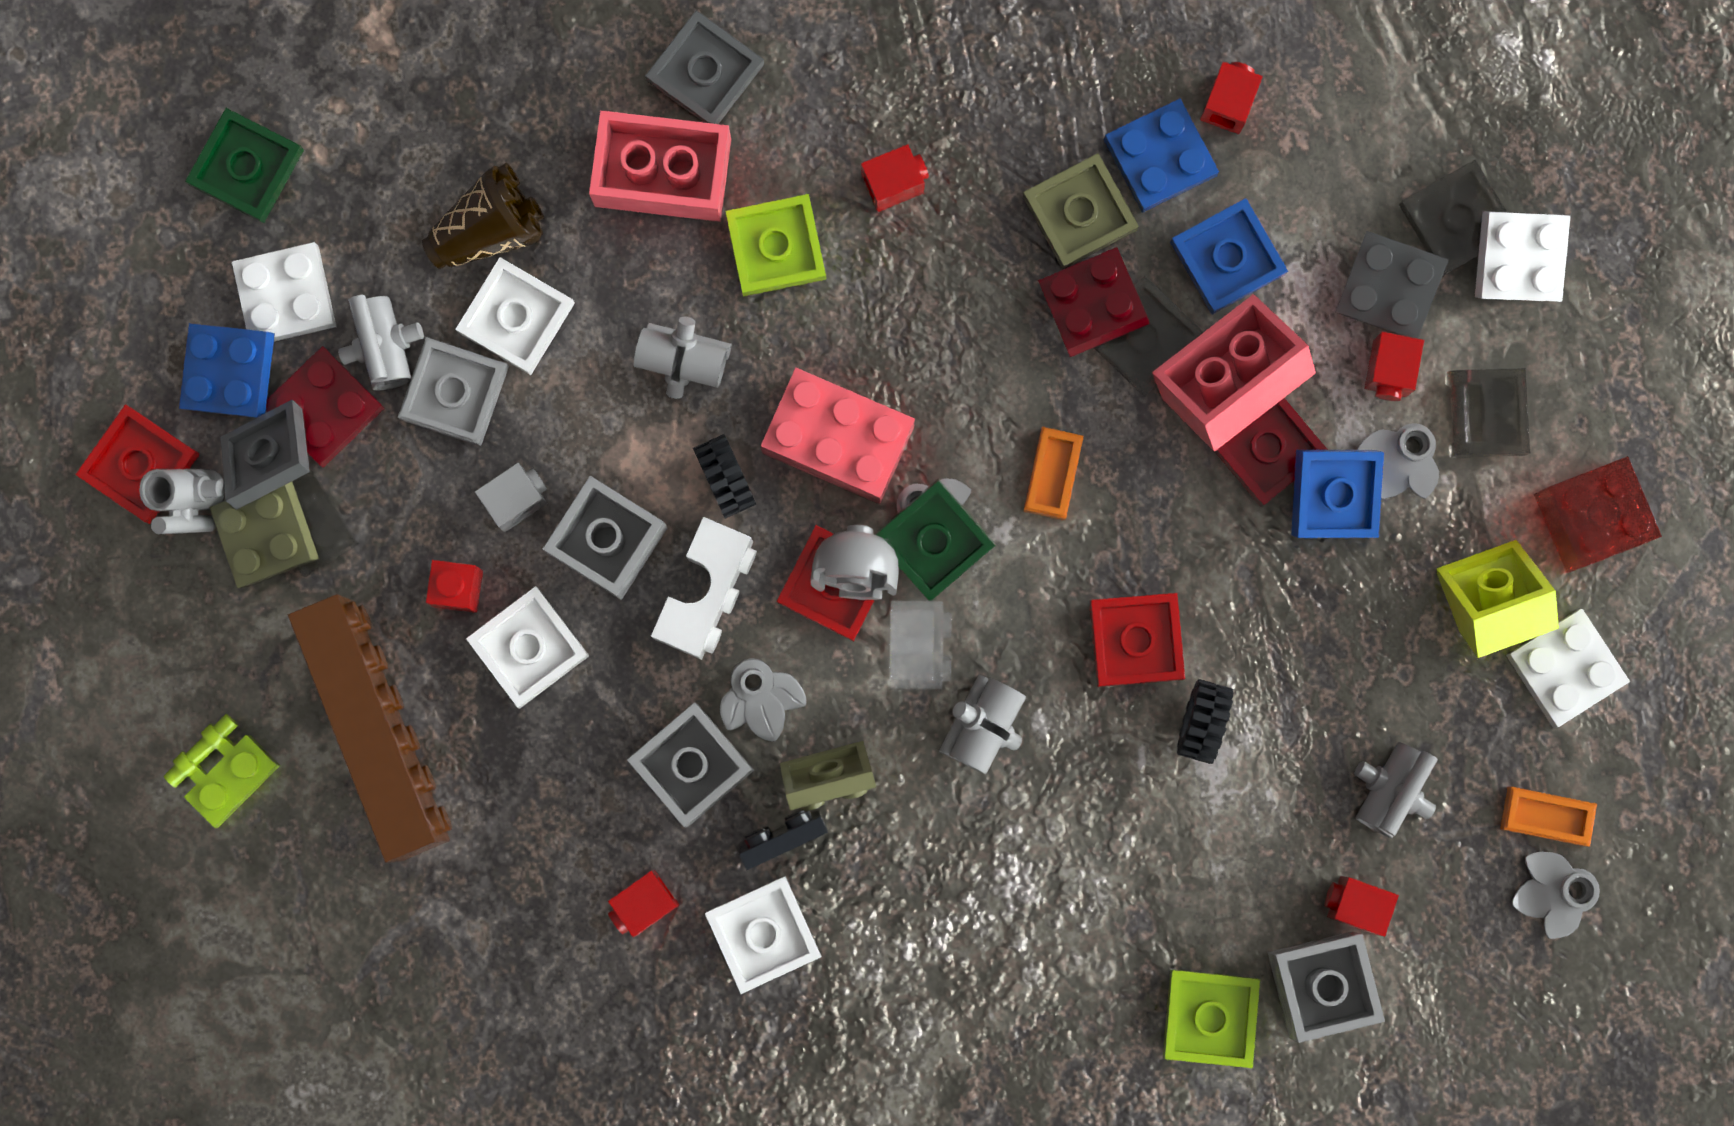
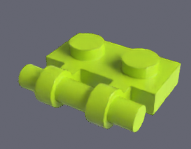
M225 714L215 725L210 723L201 732L203 737L187 753L182 751L173 760L175 765L163 776L175 788L186 777H189L196 784L184 798L214 828H219L281 766L251 735H245L235 745L227 736L238 726V723L228 714ZM216 748L224 757L207 773L199 764Z

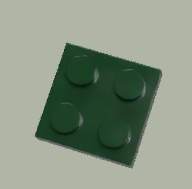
M225 108L185 182L210 197L265 223L304 149L301 145Z
M939 479L933 482L874 533V535L883 538L894 549L898 559V567L929 602L996 546L995 542Z

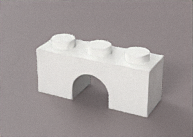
M703 517L686 557L690 562L702 566L709 572L711 577L710 589L703 599L695 603H683L668 596L651 635L654 640L701 660L705 651L711 654L714 652L722 633L721 629L716 628L722 612L731 613L739 595V590L733 588L740 572L748 574L757 551L751 549L753 544L752 538Z

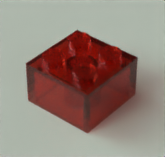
M1628 456L1547 487L1534 494L1566 573L1581 569L1662 537Z

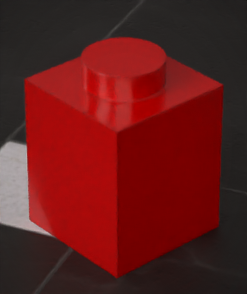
M1222 62L1200 120L1240 134L1247 121L1263 76L1254 73L1255 70L1247 64L1241 62H1231V64Z
M909 144L861 163V176L877 212L924 194V179L929 178V174L923 158L920 154L913 156Z
M1381 332L1373 340L1364 389L1376 391L1375 397L1387 401H1401V397H1407L1414 392L1425 340Z
M432 560L426 604L434 608L477 613L483 570L476 565Z
M651 870L608 901L613 908L608 915L622 935L629 931L634 938L680 905L656 870Z
M1340 876L1338 883L1332 882L1324 906L1329 908L1327 918L1374 935L1385 937L1399 895L1350 877Z

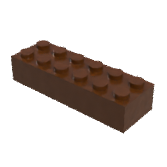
M336 594L287 614L385 863L404 861L449 842L450 838L447 831L452 830L451 821L443 805L436 806L431 793L432 790L436 789L434 778L427 765L420 766L415 753L416 750L420 749L418 738L412 726H405L399 710L404 709V704L395 685L389 686L383 673V670L388 669L387 660L379 645H372L367 630L372 629V623L363 605L357 606L356 602Z

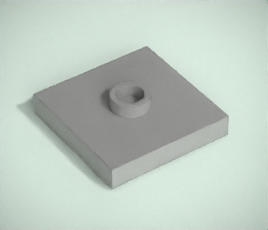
M426 337L398 418L402 421L481 446L509 366L507 363Z

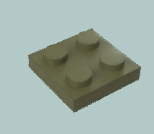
M1099 153L1023 192L1022 197L1062 269L1136 232L1139 228Z
M292 481L237 510L226 501L209 507L237 588L251 586L319 559Z
M864 741L780 763L790 811L798 808L803 811L813 810L821 807L825 801L839 797L844 799L858 798L866 794L868 789L876 788Z

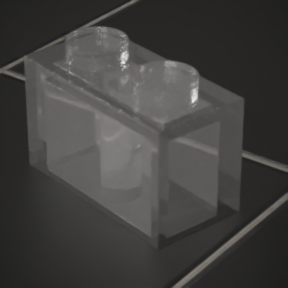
M891 601L889 690L941 691L942 681H951V655H943V638H951V612H943V601Z

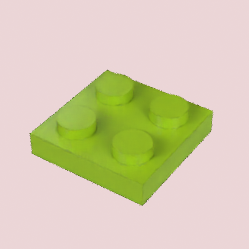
M809 194L725 211L743 297L826 280Z
M1170 969L1163 1058L1167 1060L1253 1068L1260 979Z

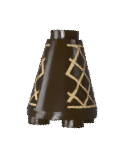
M504 163L499 167L494 165L489 168L430 229L428 237L422 240L423 249L435 267L438 269H442L445 266L452 268L526 247L539 241L543 232L538 222L544 219L543 212L534 198H525L518 187L520 185L518 176L508 163Z

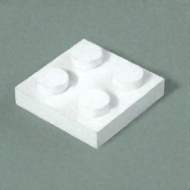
M1483 211L1475 297L1481 299L1562 302L1570 216Z
M315 242L232 261L246 329L275 333V342L336 327L320 250Z
M499 257L455 330L462 336L531 375L575 302L563 293Z
M536 586L466 638L518 708L523 707L589 657L588 653Z
M1578 609L1558 622L1559 629L1534 637L1506 655L1553 728L1560 727L1630 682L1583 609Z
M786 876L705 913L740 994L821 957Z

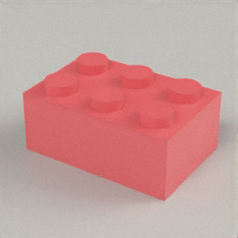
M600 110L589 191L594 206L721 222L731 146L729 125Z
M1254 294L1152 372L1162 399L1214 452L1316 373L1309 346Z
M795 368L763 439L761 449L763 454L880 504L912 433L915 418L799 368Z

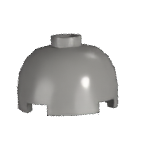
M850 525L847 527V531L835 533L825 539L816 550L812 564L811 586L821 592L824 590L825 585L839 588V597L849 599L879 600L882 599V591L888 590V593L894 596L897 593L898 559L894 549L883 538L874 535L872 528L864 525Z

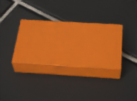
M1041 427L1023 512L1066 520L1083 435Z
M1507 787L1500 829L1590 847L1597 804L1516 787Z

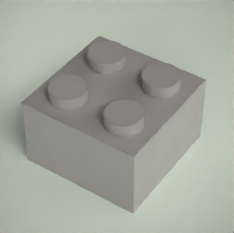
M589 476L543 550L622 600L668 527L664 521L597 479Z
M695 702L627 759L683 827H689L754 771Z
M1351 931L1267 952L1290 1039L1300 1043L1385 1022L1363 934Z

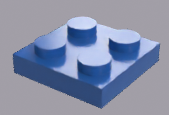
M1181 98L1106 134L1104 137V141L1142 213L1217 177L1219 173Z
M1246 198L1180 233L1170 241L1211 315L1285 276L1288 272Z
M189 323L179 409L254 418L265 414L275 333Z
M1296 450L1291 535L1297 538H1379L1384 452L1379 450Z

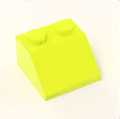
M1517 540L1437 568V576L1458 630L1477 658L1559 629L1556 590Z

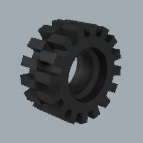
M725 434L693 448L725 519L756 505Z
M1201 679L1196 681L1182 720L1183 724L1177 743V755L1208 764L1214 763L1227 729L1226 724L1229 721V712L1233 703V688Z

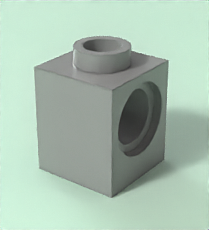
M519 463L475 491L497 526L504 532L548 504L541 494L547 490V487L534 468L526 472Z

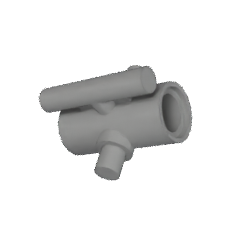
M357 295L349 298L350 310L358 338L352 340V345L338 350L341 362L344 365L355 361L365 363L372 389L376 391L393 389L409 383L412 376L404 349L409 348L411 342L424 338L421 325L418 322L405 327L403 324H397L391 300L387 296L366 299L365 295Z
M680 317L677 330L649 323L647 328H643L640 333L634 356V367L665 375L664 379L668 383L666 394L675 399L683 396L684 386L688 385L690 381L718 388L732 347L731 343L696 335L694 333L696 321L690 317Z
M155 469L143 476L139 492L141 500L149 509L169 511V516L155 517L152 520L151 529L154 533L211 532L216 528L213 516L198 515V510L210 509L209 507L221 503L225 496L224 480L215 470Z
M978 674L965 701H960L954 706L953 716L956 718L939 752L986 775L999 748L1007 747L1014 751L1020 747L1022 738L1014 732V728L1011 725L1026 696L995 679H988Z
M1398 742L1384 768L1381 766L1375 768L1365 761L1360 762L1355 769L1354 775L1366 782V788L1371 791L1355 818L1365 826L1388 838H1393L1396 835L1407 814L1416 813L1426 820L1434 814L1436 805L1425 799L1424 793L1420 790L1438 759L1428 752H1420L1411 746Z

